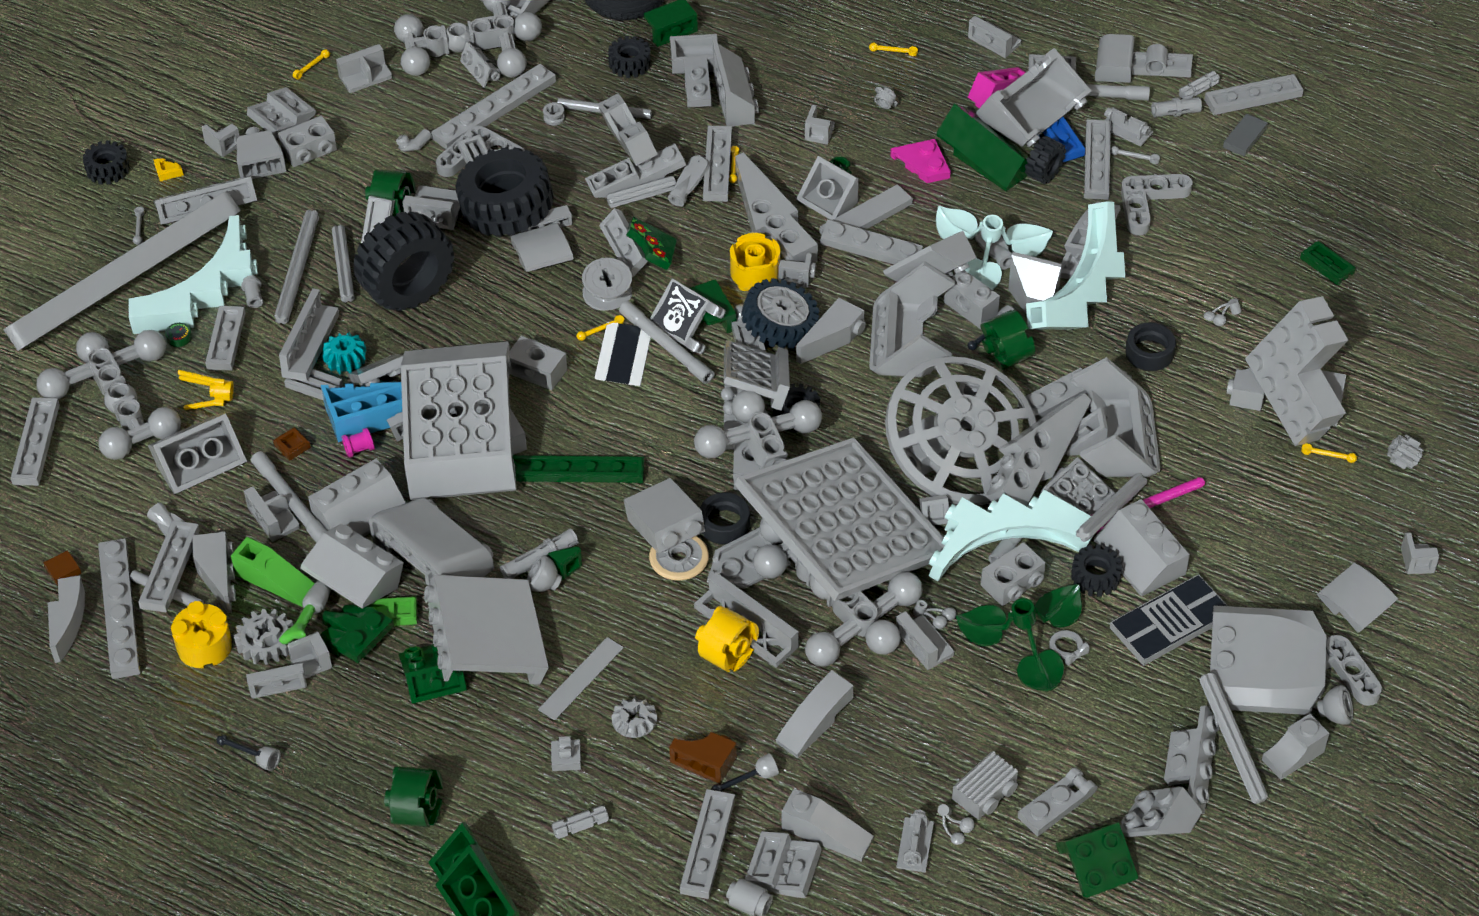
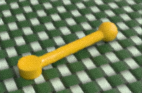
M874 42L869 45V49L872 52L877 50L908 53L910 56H916L918 53V49L914 46L900 48L881 46Z
M322 50L321 55L302 69H296L293 72V77L299 80L304 72L323 58H328L330 56L329 50Z
M737 146L731 147V174L729 175V182L735 183L738 179L735 156L739 154V147Z
M617 315L609 323L586 332L579 331L576 337L579 341H583L587 336L606 329L608 324H624V317Z
M1308 443L1303 444L1301 452L1305 455L1316 453L1346 459L1349 463H1354L1357 460V455L1354 453L1343 454L1313 448Z

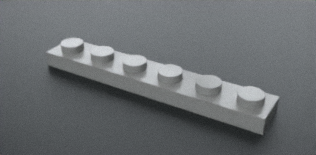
M538 64L431 132L432 139L447 149L470 128L474 126L486 127L555 83V74L542 64Z
M126 539L98 543L110 673L112 679L139 675L140 665Z

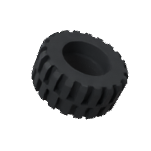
M505 147L497 151L493 149L487 151L488 153L485 155L480 154L476 156L473 162L469 161L465 165V169L461 170L455 187L465 222L477 232L480 231L484 235L489 236L493 234L495 237H502V235L506 234L512 236L516 232L521 231L523 233L528 231L529 227L538 225L540 219H544L549 212L548 210L552 207L554 195L547 167L543 160L531 151H523L521 148L516 147L513 149Z
M400 212L394 217L390 215L384 218L385 221L381 224L378 222L374 225V229L370 233L367 232L364 236L363 243L359 244L357 248L358 254L354 258V273L359 284L377 304L385 309H396L399 311L406 310V307L415 308L419 303L428 301L432 294L436 295L440 291L439 287L448 280L447 275L451 273L453 268L452 262H454L452 242L428 216L418 212H408V214ZM407 257H409L402 265H400V263H401L404 259H406Z

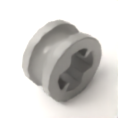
M552 102L544 106L543 116L546 124L557 126L564 122V107L560 103Z

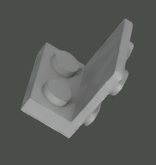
M418 186L414 197L405 195L403 200L404 212L407 214L408 212L424 214L439 228L453 230L461 211L455 190Z

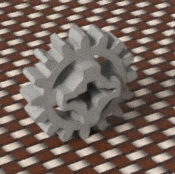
M262 609L261 614L257 615L253 611L251 612V619L243 617V626H236L237 634L234 635L237 651L239 654L243 653L244 660L252 657L253 664L263 660L264 664L268 665L269 659L273 658L274 661L279 662L280 654L284 656L289 655L288 644H281L279 642V638L283 633L293 626L292 620H287L285 613L278 616L276 609H273L270 614H267L266 609Z

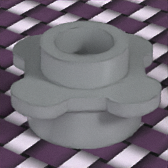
M881 87L875 88L877 94L874 101L877 105L884 109L897 106L896 95L891 89L886 87L883 89Z

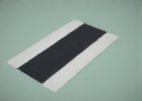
M620 323L606 325L595 379L640 386L651 337L638 326Z

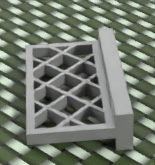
M726 340L724 345V384L771 398V408L782 410L790 388L788 350L778 347L774 355Z

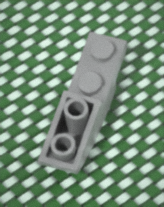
M673 144L658 151V155L652 157L646 163L636 166L627 158L585 178L594 198H607V195L610 193L665 178V175L686 166L684 158L676 144Z
M1114 205L1115 220L1121 209L1120 205ZM1088 209L1081 216L1064 245L1066 254L1061 262L1060 278L1070 279L1081 260L1088 229Z

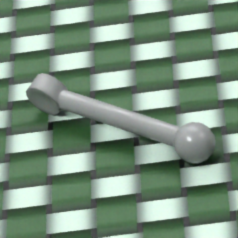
M1117 146L1110 148L1112 155L1121 154L1149 160L1152 164H1158L1160 161V156L1157 154L1149 156L1121 150Z
M136 207L134 209L137 216L136 233L133 237V243L140 245L142 243V237L140 236L141 218L145 212L143 207Z

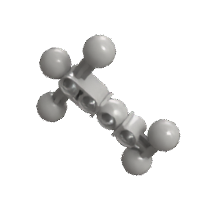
M482 0L486 9L493 12L494 16L478 18L472 22L467 21L468 26L462 23H453L446 30L444 25L429 26L424 30V37H422L423 24L420 19L414 15L405 14L395 21L394 32L397 38L405 43L406 50L402 53L400 64L405 73L409 75L419 76L424 74L429 69V56L439 57L445 53L447 55L449 54V49L454 52H463L466 41H468L473 47H479L481 50L501 47L502 52L497 60L498 69L503 75L515 78L525 71L527 65L523 52L515 48V35L523 41H532L540 35L542 23L539 17L531 12H523L513 20L507 14V8L511 0Z
M143 330L136 336L133 345L113 353L109 351L108 341L103 335L96 332L85 333L76 343V352L79 358L86 364L65 372L57 368H48L41 372L37 378L36 386L40 395L44 398L61 399L67 394L71 384L93 376L104 395L105 406L116 415V419L120 421L121 428L111 427L106 429L99 437V450L106 458L113 460L122 459L129 454L132 444L151 436L163 439L179 432L181 428L179 414L174 409L168 407H160L150 414L148 422L144 424L141 408L137 401V393L132 386L126 384L119 365L136 358L144 361H157L166 351V341L158 331Z
M743 390L733 398L732 413L737 420L748 424L722 430V428L715 425H705L695 434V449L701 456L707 459L717 458L724 453L728 445L746 441L755 462L760 466L759 469H763L787 460L788 454L786 451H783L784 444L778 432L794 428L801 433H811L821 425L822 412L816 403L810 400H801L793 405L790 413L771 418L768 414L764 413L765 404L763 398L756 392ZM762 518L760 532L763 538L772 544H782L783 541Z
M784 542L779 546L767 544L756 551L753 558V566L757 574L769 579L779 577L787 567V559L791 558L797 564V577L806 582L808 587H811L815 596L827 600V606H832L835 615L844 623L831 633L819 631L812 634L805 645L806 656L816 666L826 667L833 664L839 657L840 646L855 635L865 637L869 649L876 654L887 655L894 652L901 639L897 626L889 620L877 621V619L896 605L910 606L915 604L922 595L923 589L919 578L911 572H901L889 581L888 592L873 603L861 591L834 601Z

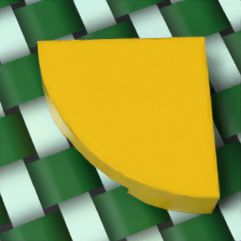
M163 158L153 159L160 181L184 176L182 168L178 163L168 162Z

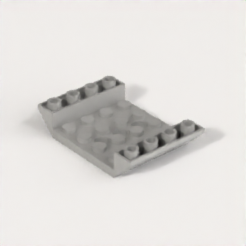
M509 342L404 351L401 363L404 465L410 500L517 491L516 469L512 458L508 381V368H510ZM480 404H488L490 406L489 411L483 415L476 413V408ZM455 406L463 408L462 414L458 417L449 415L450 410ZM427 409H435L437 411L436 416L429 420L423 418V413Z

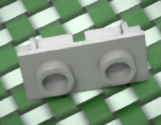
M466 41L460 61L481 86L485 88L487 81H497L500 78V70L492 63H489V59L479 47H473Z
M1108 107L1104 113V116L1107 117L1105 120L1111 121V133L1140 147L1153 134L1147 122H1142L1132 116L1128 120L1127 114L1117 110L1115 107Z
M915 810L910 818L905 817L896 866L898 869L926 873L934 821H928L923 810Z

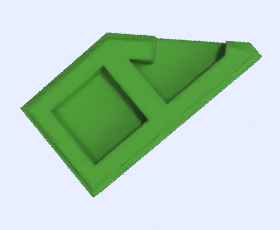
M416 597L384 598L368 605V607H372L392 619L394 626L417 624Z

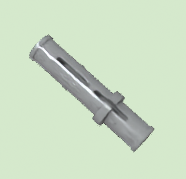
M569 528L562 534L552 539L547 538L543 540V543L538 547L501 565L500 571L505 579H513L530 570L540 556H547L550 552L568 549L579 543L577 541L578 538L574 531Z

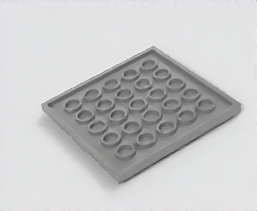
M854 437L740 476L734 484L834 601L893 579L901 572H911L929 564L935 551L941 552L945 546L941 544L944 537Z

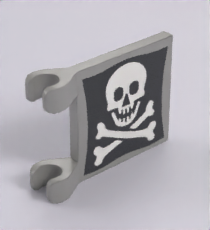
M672 278L649 320L688 349L702 354L706 345L692 338L706 311L722 319L726 310Z

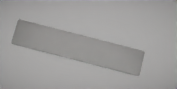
M606 637L538 710L551 719L556 720L623 649V646Z

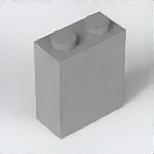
M671 478L624 499L628 521L658 554L705 532L702 511Z

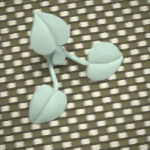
M942 206L938 207L936 215V227L942 239L960 231H964L968 239H973L981 231V237L986 242L983 261L977 258L968 262L969 268L965 269V271L991 290L998 286L1002 276L1001 268L997 263L987 262L991 243L998 241L1002 235L1005 243L1012 245L1013 252L1037 257L1044 251L1053 233L1050 229L1032 224H1016L1005 232L1006 228L1003 226V221L997 215L986 216L977 228V220L971 213Z

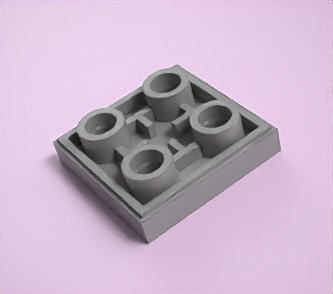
M393 354L348 373L351 382L369 387L370 383H379V377L383 375L392 377L400 374L403 355Z
M1078 457L1042 489V491H1048L1088 515L1095 513L1115 494Z

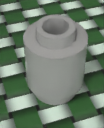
M740 878L737 882L733 881L731 883L726 898L729 899V906L751 916H765L772 904L773 895L768 894L767 889Z

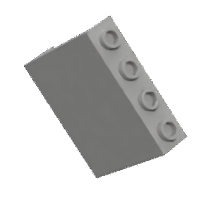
M433 575L429 586L425 587L424 600L429 605V623L433 625L434 629L433 644L438 649V668L442 669L444 681L449 680L453 670L527 673L529 684L540 685L549 667L528 580Z

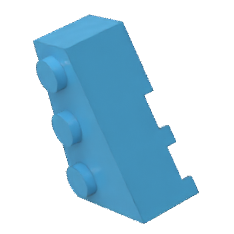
M401 382L370 383V387H354V384H345V387L329 388V385H321L324 406L338 442H342V435L351 436L362 432L363 428H368L370 433L390 428L387 419L402 412Z

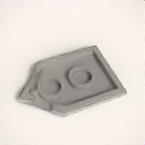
M759 527L716 549L707 583H709V578L715 572L736 587L743 589L765 579L757 574L753 566V558L760 547L767 544H776L766 541L761 535ZM787 559V561H788L787 567H788L789 565H791V562Z

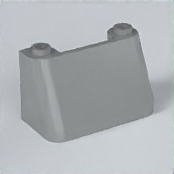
M1053 48L1045 54L1042 61L1034 64L1024 75L1004 90L1001 89L992 94L976 112V115L984 123L1022 147L1027 145L1030 148L1040 139L1038 135L1073 108L1079 110L1088 102L1085 98L1089 95L1091 89L1058 51Z
M420 498L382 510L369 519L372 542L389 553L393 550L399 553L425 575V581L428 586L433 575L484 577L494 569L493 552L490 547L478 542L440 511L437 505L430 499Z

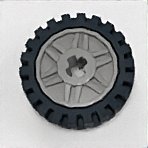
M771 278L770 282L765 279L761 283H755L754 287L750 288L741 311V316H743L742 322L746 323L745 328L747 331L752 330L751 335L754 338L760 336V342L765 343L767 340L771 347L778 344L780 348L784 349L787 345L789 349H792L818 321L819 307H816L817 302L811 300L812 295L810 293L804 294L805 289L803 287L795 288L796 283L791 282L790 285H787V280L781 279L780 283H778L775 278Z

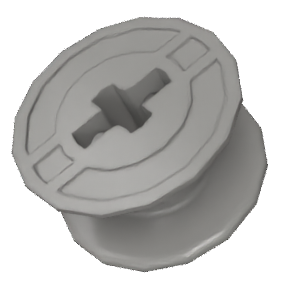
M600 258L592 261L585 267L582 274V283L584 285L583 298L587 305L593 309L605 311L619 308L625 301L630 300L632 297V273L629 267L621 260Z

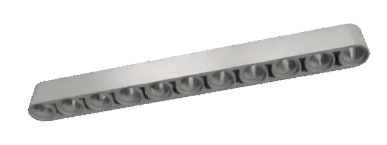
M228 190L12 323L3 329L17 351L222 224L229 219V216H234L241 210Z

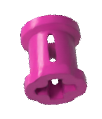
M363 428L362 432L351 436H341L344 449L349 458L353 457V454L367 449L370 451L374 450L373 440L368 428Z

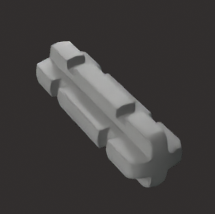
M1211 71L1180 88L1178 95L1182 99L1193 98V96L1218 84L1220 76L1215 71Z
M601 805L592 808V812L587 810L567 817V821L561 819L553 822L552 830L555 837L560 839L568 836V832L574 834L593 827V823L597 822L599 825L607 822L609 817L605 806Z

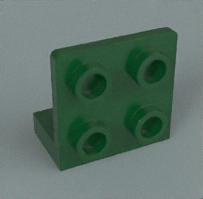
M433 643L422 648L418 646L409 647L404 652L398 654L412 704L467 691L463 671L453 670L449 680L444 681L442 669L438 668V649Z
M1119 822L1108 823L1055 843L1059 854L1068 853L1084 898L1138 879Z

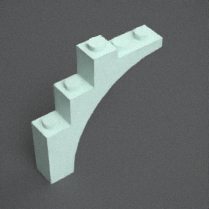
M1107 201L1088 205V229L1081 260L1073 276L1056 294L1040 302L1026 303L1028 329L1070 330L1088 327L1087 305L1107 302L1106 280L1125 278L1124 252H1117L1114 202Z
M239 215L229 216L228 229L222 245L214 257L201 270L169 289L146 296L129 298V320L133 334H139L143 330L166 331L167 327L171 324L179 322L194 328V317H198V309L224 306V296H228V287L241 286L245 277L258 274L257 260H252L250 250H247L246 242L243 243V240L247 239L246 226L240 223Z
M1046 490L1042 491L1039 498L1034 496L1028 507L1003 493L998 502L995 500L991 502L987 511L962 497L958 505L952 504L945 515V519L948 520L945 527L947 534L941 543L945 546L941 552L936 550L929 562V565L933 566L929 576L939 581L947 569L964 554L981 545L1003 539H1042L1064 545L1077 552L1081 548L1085 550L1092 537L1088 541L1083 542L1080 537L1076 536V531L1091 516Z

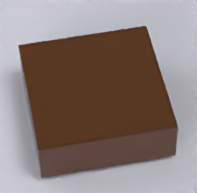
M295 427L273 440L274 446L289 461L311 448L310 442Z
M68 550L43 562L46 571L57 586L58 579L82 574L80 567Z

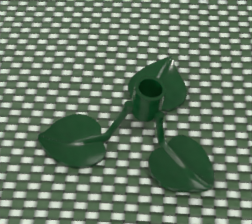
M1075 584L1052 590L1041 596L1036 605L1027 598L1017 599L1012 604V612L1008 613V619H1006L1004 611L997 606L984 605L976 607L966 613L956 615L957 624L968 640L980 646H992L999 643L1003 637L1002 630H1008L1012 621H1014L1018 628L1027 630L1034 656H1026L1019 662L1017 667L1018 678L1025 686L1031 689L1045 692L1052 691L1062 681L1064 675L1063 661L1054 650H1045L1038 654L1032 626L1036 622V617L1043 623L1049 620L1054 627L1059 628L1074 624L1080 618L1082 612L1080 586Z

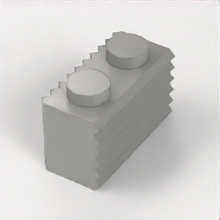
M991 751L953 786L952 799L980 820L985 813L987 815L993 813L1001 798L1004 796L1010 797L1015 792L1018 786V771L1012 765H1009L1007 761H1004L1003 758H1000L999 755H996L994 751Z

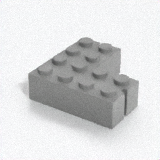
M1323 296L1299 301L1245 358L1295 446L1319 440L1330 429V426H1333L1346 414L1321 368L1348 341V338L1337 320L1313 326L1312 323L1334 317Z

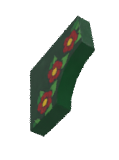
M633 216L626 235L642 248L645 253V260L668 270L672 263L677 239Z

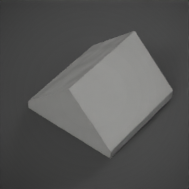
M818 156L796 200L833 220L849 211L858 203V178Z

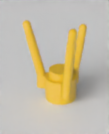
M178 370L180 380L210 386V397L215 398V400L185 405L184 410L224 406L225 401H232L234 392L233 381Z

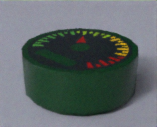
M185 323L171 324L165 331L166 340L173 347L185 346L192 339L191 329Z

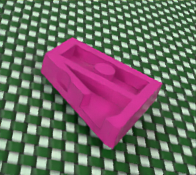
M935 139L891 148V158L902 160L905 163V168L912 173H916L924 182L931 183L950 178V170Z

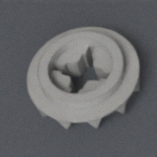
M635 696L629 701L623 699L619 706L614 707L613 715H611L615 730L621 735L630 738L647 735L654 729L657 723L654 705H650L646 699L643 701L637 700ZM639 711V718L635 717L629 722V714L634 715Z

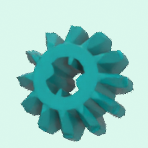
M350 332L346 335L338 333L337 337L329 336V341L324 343L323 360L331 372L337 370L339 375L344 371L351 373L353 369L358 370L361 364L365 363L366 346L361 341L359 335L352 336Z

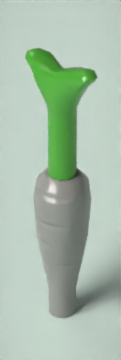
M318 580L303 598L302 606L304 609L296 623L279 638L281 644H288L295 639L306 637L304 629L313 614L320 613L325 607L332 590L330 587Z

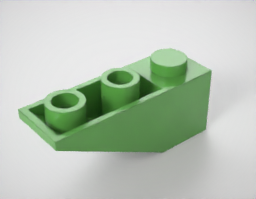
M246 537L231 555L236 576L303 607V598L315 584L270 547L249 537Z

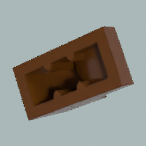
M710 732L707 737L695 741L674 738L669 746L670 763L719 784L723 782L737 759L736 742L725 735H718Z

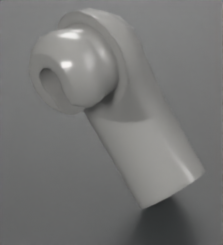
M423 129L414 139H409L407 135L399 136L396 139V143L403 152L420 150L432 138V135L428 130Z

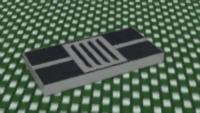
M1198 574L1110 622V629L1144 666L1211 629L1213 626L1214 606H1227V604Z

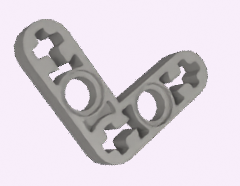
M474 126L437 157V172L443 177H451L457 174L466 165L462 154L457 153L459 150L457 146L458 141L479 134L488 151L493 150L491 147L495 145H500L502 148L508 147V149H513L514 147L521 148L523 151L525 149L483 126ZM474 142L473 144L477 152L481 153L477 143Z
M1184 174L1143 175L1124 178L1121 187V197L1128 231L1139 236L1146 234L1150 227V213L1147 200L1186 198L1191 194L1192 179ZM1160 185L1163 188L1156 190L1151 188V186ZM1131 203H1138V204H1140L1142 207H1140V208H1133V207L1130 206V204H1131ZM1140 217V224H1138V222L1136 221V218Z
M1341 635L1326 638V669L1334 668L1360 704L1370 706L1377 703L1382 686L1351 642ZM1347 666H1355L1360 670V673L1350 674L1345 668Z

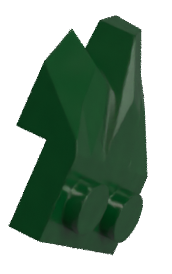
M344 605L342 613L324 611L323 624L328 629L323 631L320 636L329 652L337 657L342 653L356 663H359L394 627L392 619L372 607L360 608L357 605Z

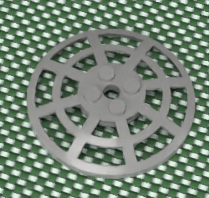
M949 356L923 362L910 370L900 380L892 392L887 405L885 426L889 447L897 464L916 486L931 496L946 494L948 503L958 505L963 497L979 506L991 503L986 497L991 487V475L999 471L1001 468L1000 462L1005 457L1004 455L998 462L988 466L984 454L992 444L1000 449L1008 443L997 435L998 423L1010 421L1012 440L1019 435L1017 419L1028 418L1030 426L1036 423V420L1026 397L1006 375L983 362L966 357ZM945 364H964L983 370L985 374L982 380L969 375H951ZM934 366L941 377L930 383L920 395L905 390L908 383L917 374L929 367ZM994 378L1000 380L1013 392L1023 408H1012L1006 397L997 388L992 386ZM956 382H965L979 386L976 395H962ZM943 385L946 386L951 396L943 404L928 398L934 390ZM988 392L1000 401L1005 408L1004 411L993 412L984 402ZM900 399L915 404L912 417L914 433L899 438L896 422L897 407ZM923 408L936 413L934 427L926 430L922 428L921 417ZM960 421L969 422L972 426V431L964 430L961 427ZM938 438L940 443L948 450L945 459H942L932 449L927 440ZM919 444L924 454L940 468L933 481L925 477L913 465L906 455L904 448ZM958 456L974 457L978 469H965L954 464ZM949 473L963 478H981L984 493L963 494L944 488L943 485Z

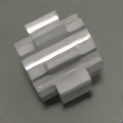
M1398 435L1388 447L1387 456L1391 457L1390 462L1400 468L1405 469L1408 467L1412 469L1422 458L1423 448L1419 447L1421 443L1412 437Z

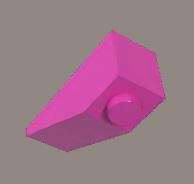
M1019 67L978 72L968 98L975 102L976 107L980 108L992 94L998 90H1004L1026 72Z

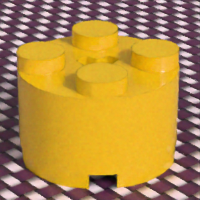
M748 233L737 238V242L730 247V274L738 288L742 291H749L752 286L754 287L755 283H761L762 280L767 279L769 282L771 278L778 280L780 247L777 241L773 238L771 241L765 238V234Z
M194 601L178 613L173 620L171 632L176 650L181 661L186 665L194 668H204V665L213 663L214 666L221 663L229 655L232 649L231 633L227 617L218 607Z
M720 605L714 610L707 624L701 625L696 632L695 639L699 641L698 653L700 657L726 672H730V669L737 671L750 658L754 650L750 645L753 639L757 641L759 628L756 623Z

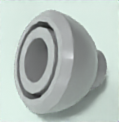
M543 555L535 561L526 580L529 582L531 591L543 592L548 589L555 591L561 582L562 576L558 574L554 562L546 555Z
M1343 685L1330 689L1323 700L1318 701L1317 707L1321 717H1327L1332 722L1342 725L1350 724L1353 720L1351 697L1347 688Z

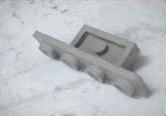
M1207 705L1200 707L1196 729L1171 732L1164 780L1168 786L1189 783L1188 794L1203 811L1201 815L1205 814L1206 803L1209 801L1208 786L1209 779L1212 778V757L1216 752L1215 736L1219 730L1217 720Z

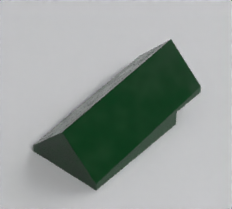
M954 103L936 132L937 137L954 148L953 155L1006 192L1027 177L1025 165L1028 163L1026 160L1030 156L997 130L984 123L972 110Z
M462 822L428 862L439 878V881L435 884L455 916H520L518 909L466 822Z

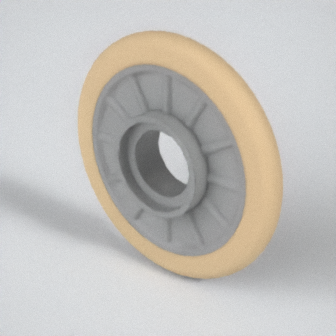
M694 536L659 554L651 547L649 560L652 568L659 575L670 580L680 581L700 574L708 563L709 552L706 544L699 537ZM682 552L686 554V557L682 560H676L672 555Z

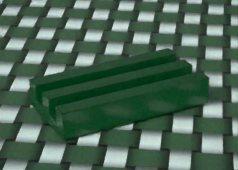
M1319 241L1313 243L1301 252L1300 255L1301 260L1336 285H1340L1342 279L1345 281L1348 279V275L1352 276L1355 273V266Z

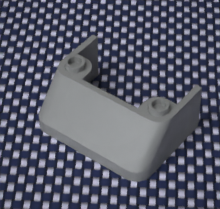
M924 261L878 296L873 306L870 370L878 375L905 376L910 370L923 362L952 356L951 352L923 336V322L935 315L938 309L937 298L955 285L953 279ZM934 366L929 367L915 377L929 375L936 368Z
M1107 357L1073 374L1072 379L1088 392V397L1091 399L1088 406L1089 410L1094 412L1100 407L1104 409L1108 427L1107 439L1081 451L1080 456L1093 466L1100 475L1105 477H1133L1137 473L1142 474L1143 477H1150L1160 472L1153 405L1147 392Z

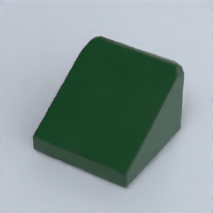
M579 547L557 550L547 554V557L554 562L558 574L562 576L561 580L566 579L582 566L581 548Z

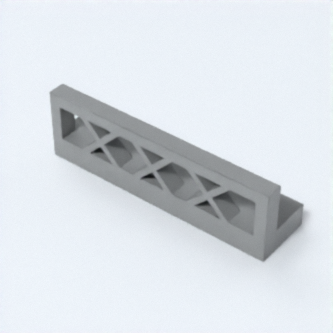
M251 176L154 199L161 225L182 219L227 190L237 205L257 201Z
M312 288L279 354L282 378L301 381L308 380L324 347V343H326L339 317L338 307L321 304L319 289Z
M717 572L709 578V590L694 603L696 610L710 619L715 609H710L705 605L714 598L723 607H727L756 623L759 632L763 634V639H757V641L753 639L750 647L754 649L753 652L775 668L798 649V631ZM779 645L784 650L775 657L767 651V646Z

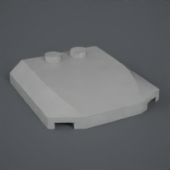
M1214 606L1210 673L1212 672L1216 675L1230 710L1310 714L1317 699L1325 691L1326 634L1314 612Z

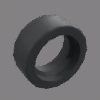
M1142 323L1136 325L1127 336L1126 357L1132 365L1145 371L1164 369L1171 364L1174 358L1175 336L1171 330L1161 324ZM1152 340L1163 345L1165 350L1159 353H1147L1140 350L1136 344L1141 341Z
M725 492L711 495L702 502L700 510L702 511L705 532L702 534L705 538L713 543L723 545L748 533L750 528V511L748 504L743 498L736 494ZM727 510L738 514L740 520L731 526L722 527L710 522L709 517L718 511Z

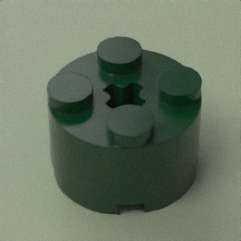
M376 169L373 172L371 186H367L365 189V198L368 200L369 196L373 195L395 200L394 217L397 213L404 212L403 200L405 195L411 196V193H415L414 178L411 173L404 171Z
M1016 310L1007 311L980 324L986 338L982 340L983 347L988 354L993 353L995 355V363L999 370L1002 371L1035 354L1032 336L1027 338L1025 332L1028 326Z
M395 766L392 774L393 782L391 789L386 790L384 797L385 806L390 807L391 823L417 827L434 826L442 806V799L437 798V789H443L439 770Z

